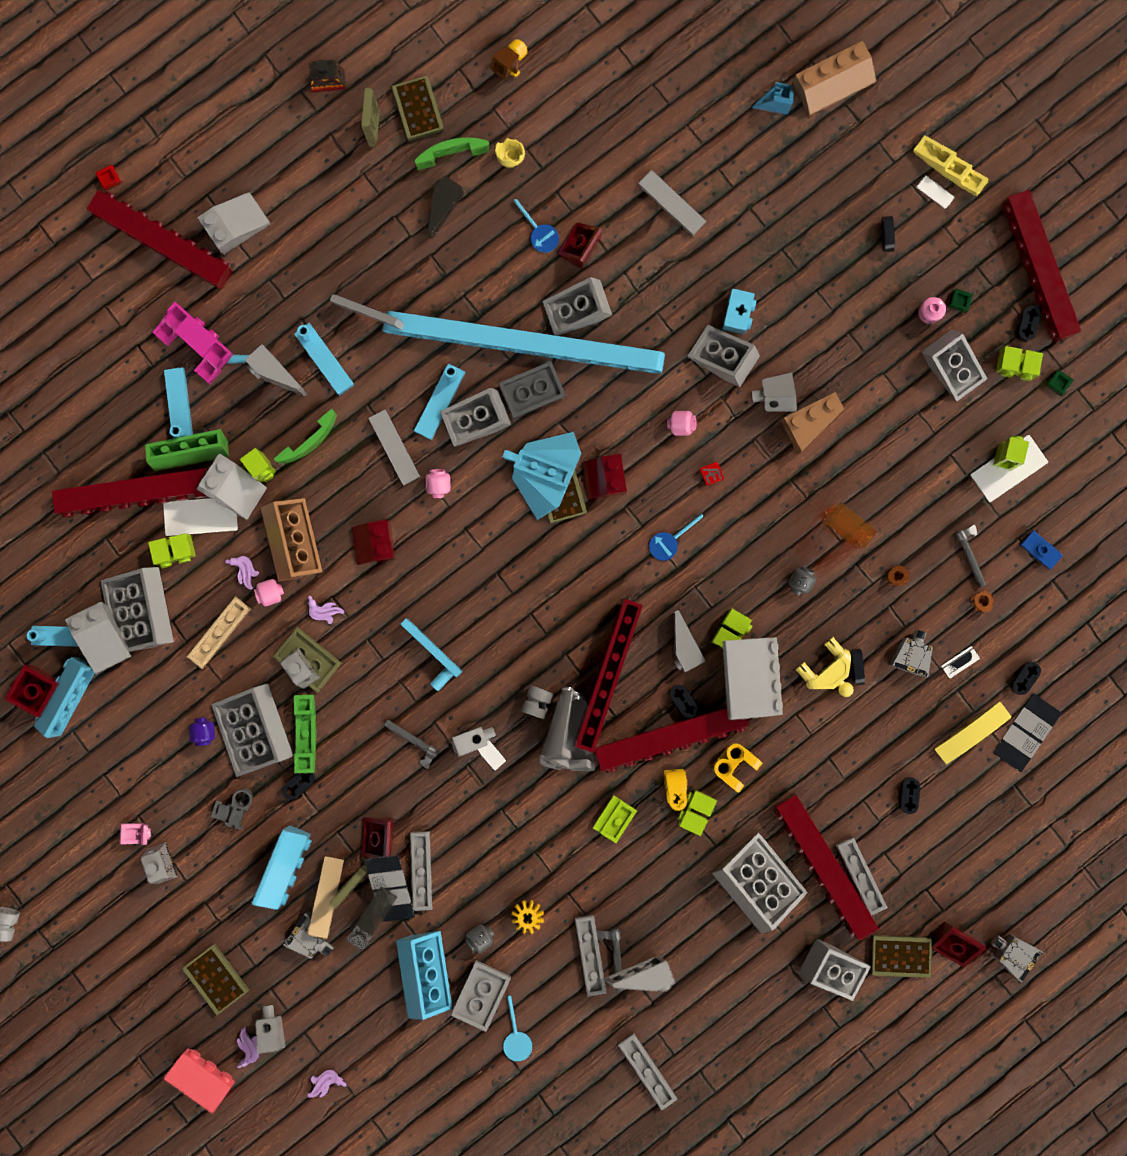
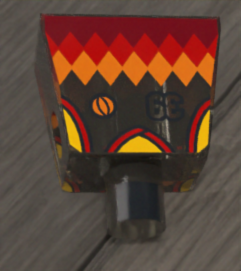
M319 60L309 63L311 93L347 90L345 70L337 60Z

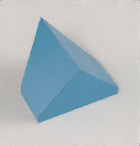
M775 82V86L756 102L752 108L788 115L793 103L794 86Z

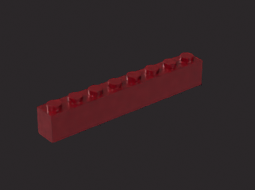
M1030 189L1008 196L1002 202V209L1009 219V229L1016 238L1015 245L1021 252L1022 264L1029 274V283L1035 290V300L1042 309L1041 316L1047 323L1048 335L1054 343L1073 337L1082 332Z
M100 190L96 192L86 208L93 216L222 290L233 272L226 260L220 257L217 260L212 257V252L205 248L200 250L196 247L197 244L188 238L186 241L180 238L181 235L175 230L170 229L168 231L161 222L147 219L149 217L147 214L140 210L137 212L132 210V206L123 200L121 203L115 200L116 197L110 192L106 191L103 193Z
M197 469L53 490L54 513L62 515V518L73 517L74 513H81V515L93 514L94 510L110 512L115 507H119L122 510L130 509L131 505L138 504V507L149 506V502L157 501V504L169 503L170 499L185 501L188 500L187 497L191 496L205 498L207 496L198 491L197 487L208 470Z
M628 599L621 600L572 745L574 747L592 753L595 751L643 607L642 604Z
M724 707L595 748L601 771L605 770L606 773L616 771L617 766H633L637 760L649 761L654 759L653 755L661 753V756L671 754L672 749L679 748L684 750L690 748V744L698 742V745L709 742L708 738L716 736V739L728 736L727 732L734 731L739 733L745 731V727L750 725L748 718L728 720V708Z
M792 793L774 805L776 808L774 811L779 821L783 820L786 824L784 829L790 838L794 837L797 843L794 845L800 855L804 853L807 858L805 863L809 870H814L817 874L815 879L821 888L825 887L828 892L825 894L831 905L835 904L838 908L835 912L841 921H846L848 925L846 930L849 935L861 941L879 929L797 795Z

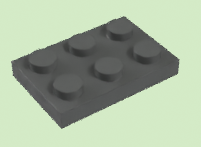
M551 361L499 383L513 419L566 397Z

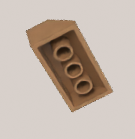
M861 41L796 74L792 85L808 115L811 116L876 83L872 57L864 42Z
M305 498L276 501L261 507L278 582L321 573V563Z

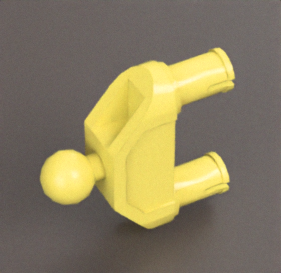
M831 637L828 642L824 643V646L835 656L834 661L818 675H815L805 662L800 664L801 667H797L795 670L806 681L805 684L808 689H834L838 686L840 695L849 697L854 689L852 684L844 682V680L849 676L851 653L849 650L843 649L834 637Z

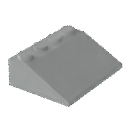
M159 567L141 568L101 580L105 604L109 606L129 652L174 642Z
M777 637L723 641L728 720L783 715Z
M268 684L251 688L211 704L236 777L293 757Z
M756 833L731 854L712 873L761 934L773 931L808 893L759 833Z

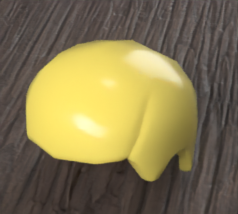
M506 138L504 142L496 144L495 153L497 159L504 167H515L524 160L525 150L519 141Z

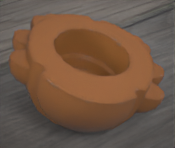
M895 566L890 572H887L888 577H886L889 585L900 587L907 585V581L910 580V572L906 571L903 566Z
M985 589L971 597L973 601L972 606L975 607L976 611L990 612L993 608L994 598Z

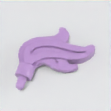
M241 556L226 560V563L239 567V583L243 584L244 582V585L252 590L251 576H258L259 571L254 570L250 559Z
M308 596L309 615L315 620H327L328 624H332L333 617L331 615L344 613L342 608L332 607L336 603H326L319 607L315 600Z
M246 1027L241 1030L240 1038L237 1039L239 1048L245 1052V1057L240 1060L237 1068L245 1067L249 1063L255 1062L259 1057L257 1036L251 1039L246 1032Z
M326 1070L318 1077H311L312 1083L316 1084V1086L308 1094V1097H315L321 1091L320 1097H323L328 1092L330 1084L335 1083L338 1086L342 1085L344 1087L347 1084L343 1082V1079L334 1070Z

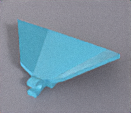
M574 432L526 443L524 448L520 450L519 455L508 450L504 451L502 457L508 461L515 462L512 479L537 520L560 506L581 456V451Z

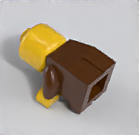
M516 39L507 47L500 49L493 56L490 69L496 74L498 73V76L504 80L509 74L516 78L520 74V61L527 54L525 43Z

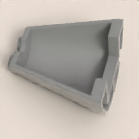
M566 687L561 689V694L540 755V764L559 770L566 768L570 769V771H595L593 753L572 746L588 701L586 697L581 696L579 692H575L573 688Z

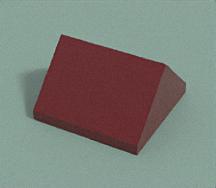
M576 222L557 254L578 268L583 269L602 237V229Z
M364 817L362 856L368 858L392 856L394 818Z
M945 921L932 942V949L962 967H966L986 949L985 945Z

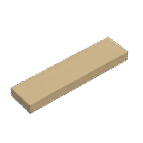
M234 597L187 658L203 669L251 608L239 598Z
M326 856L324 858L308 931L309 936L325 939L328 937L334 909L330 902L337 895L344 863L342 859Z

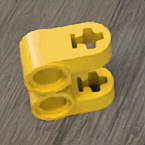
M730 743L719 758L714 761L712 769L719 778L739 793L744 785L732 776L734 769L743 760L756 771L763 763L740 744ZM733 748H738L740 751L737 758H732L730 755ZM721 763H726L728 766L727 771L724 773L718 771V766Z
M683 769L664 770L667 802L673 809L682 810L687 804L686 772ZM674 794H677L680 798L677 800V803H674L673 801L676 799V796Z

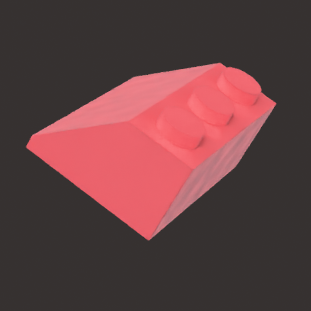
M188 1048L164 1079L213 1114L235 1081L227 1072L218 1070L213 1062L206 1061L200 1057L199 1052Z

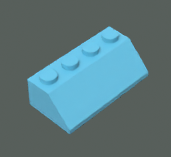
M71 657L65 662L62 675L56 679L59 683L41 717L35 718L36 723L34 727L46 738L62 735L95 674L89 663L79 657Z
M291 825L282 830L252 902L253 905L272 909H279L282 905L285 906L289 898L287 891L289 887H293L297 878L294 874L297 869L301 868L304 862V858H302L304 850L308 851L311 845L310 833Z
M441 931L410 935L396 940L408 1018L424 1020L452 1009Z

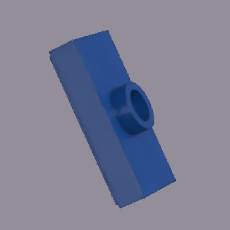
M1034 530L1020 544L1023 549L1048 570H1051L1063 556Z

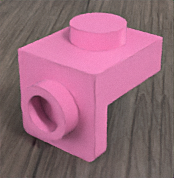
M145 823L120 824L119 843L147 845V840H150L151 835L150 828Z

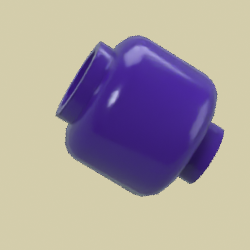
M206 717L196 718L195 722L191 723L188 727L190 742L195 743V746L210 745L211 741L215 739L214 723L207 721Z

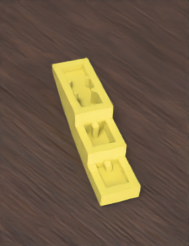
M924 136L913 150L915 154L943 176L976 197L988 183L987 177L972 170V165L956 157V152L927 136Z
M999 701L951 734V737L937 745L935 750L947 765L994 732L1012 716Z

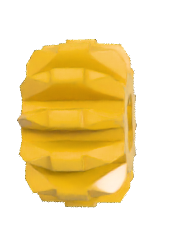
M523 900V907L516 904L515 908L518 911H512V915L515 916L512 919V923H518L515 927L516 930L523 927V934L526 933V928H529V932L532 934L534 932L533 926L539 930L540 925L538 923L544 922V919L540 917L544 915V911H537L540 908V904H536L533 907V900H530L529 905ZM525 913H527V915H528V913L532 914V915H531V919H532V920H530V921H529V919H527V921L524 920V916H525L524 914H525Z

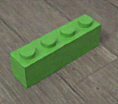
M221 429L145 444L146 461L154 472L215 460L219 453L224 457H229L228 440Z

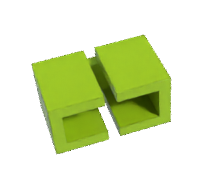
M1005 346L999 352L996 372L1002 373L1004 377L1016 375L1021 380L1031 381L1040 375L1043 353L1026 350L1025 354H1023V349Z
M1012 436L998 444L993 466L1010 471L1020 467L1025 463L1030 442L1025 441L1020 436Z
M254 448L240 459L252 477L261 483L271 480L274 477V473L277 472L264 453L257 448Z
M187 533L169 537V540L163 538L148 542L153 565L160 566V568L170 567L176 561H179L180 564L190 562V558L196 557L191 535Z
M730 609L721 624L738 633V635L736 636L725 628L719 627L711 642L723 649V641L741 640L744 634L747 636L750 632L752 620L736 610Z
M695 789L693 793L689 792L687 795V807L685 810H681L677 817L678 825L701 836L708 820L692 812L691 809L710 817L717 800Z

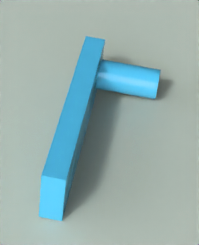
M311 324L299 326L294 335L337 394L340 396L353 387L354 383Z
M448 363L414 432L430 440L433 439L443 419L440 411L449 407L465 375V371Z
M185 369L164 370L172 439L193 435Z
M405 619L401 623L413 637L445 666L430 683L437 691L453 675L458 677L463 672L409 619Z
M32 626V630L27 632V639L31 641V645L78 646L69 627Z

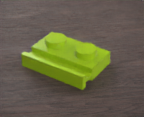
M613 795L594 824L593 829L617 843L637 810Z

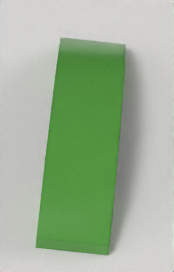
M456 138L441 142L424 151L415 160L417 170L436 166L434 158L469 149L472 156L490 152L489 142L478 138Z
M333 409L329 410L318 420L322 427L295 451L287 447L274 460L279 464H285L298 460L313 451L331 431L337 417Z
M294 695V715H296L294 773H315L316 711L314 695Z

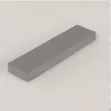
M652 170L639 182L638 186L692 236L706 223L705 219Z
M335 294L331 296L330 301L337 306L400 330L404 326V323L396 317Z
M383 410L369 417L403 486L421 478L387 411Z
M430 831L410 832L413 911L432 910Z
M854 837L836 844L835 846L870 915L872 916L886 909L887 905Z
M594 915L575 918L587 997L606 994Z
M634 1032L618 1042L619 1048L661 1111L678 1100Z

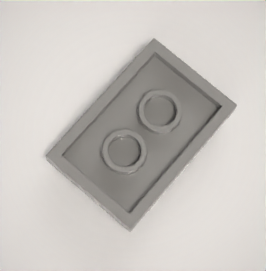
M476 960L451 1016L486 1032L510 982L511 976Z

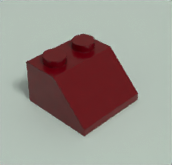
M621 454L602 456L583 462L588 500L627 493Z
M380 520L352 527L358 565L396 559L390 521Z
M24 665L4 700L40 718L59 683L50 674L34 665Z

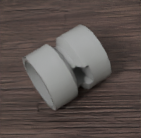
M530 685L527 693L529 699L524 701L521 711L545 719L548 710L546 705L550 704L553 693Z
M0 907V941H12L15 933L13 925L18 922L19 911Z

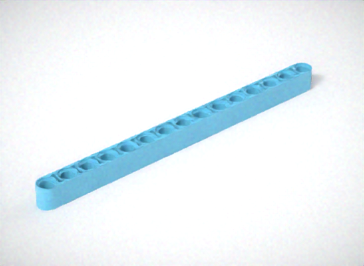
M393 311L385 312V314L396 317L404 323L402 330L383 324V332L649 373H662L665 353L660 351Z

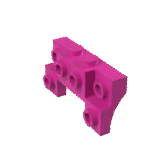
M174 302L153 333L167 346L177 336L181 337L204 358L194 371L211 384L223 371L221 368L231 359L233 354L217 340L219 336L212 329L207 331L203 327L205 323L197 316L193 318L180 305Z

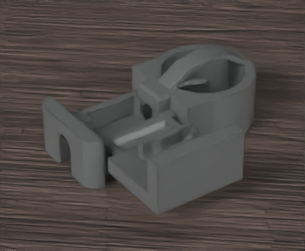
M247 788L238 789L233 795L232 803L228 805L221 804L220 799L217 798L211 817L222 821L226 820L225 825L228 827L235 826V829H242L241 821L244 812L248 811L253 800L252 792ZM239 792H243L240 803H238L236 795ZM246 794H248L249 802L243 805Z

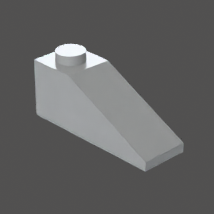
M679 610L673 612L674 655L676 657L674 662L678 670L682 669L683 672H686L705 662V659Z

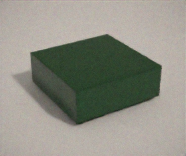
M955 288L948 308L967 313L973 294Z
M1058 369L1045 386L1059 396H1063L1074 380Z

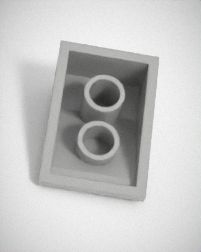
M250 192L214 206L197 217L223 255L271 224Z
M592 277L543 301L555 336L595 324L612 316L601 281Z
M707 325L688 354V357L723 380L740 387L760 355L755 345Z
M950 330L921 352L931 370L955 401L960 400L987 380L963 333Z
M263 344L245 359L249 364L247 368L258 379L262 377L266 382L302 396L307 395L306 391Z
M492 388L440 411L454 447L493 434L511 425L498 390Z
M220 453L197 487L198 491L245 520L249 518L267 487L254 479L240 466Z
M99 602L65 619L73 638L95 674L131 657L109 606Z
M816 939L799 974L811 984L853 1001L871 966L826 942Z
M658 955L605 977V981L613 988L663 992L670 989V985L675 984L667 961Z

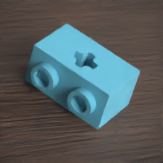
M732 288L722 330L743 335L747 329L750 330L752 318L749 317L751 311L754 312L757 301L753 300L755 293ZM738 309H742V316L738 315Z

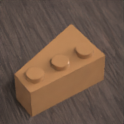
M836 392L782 419L781 423L797 454H800L844 410Z

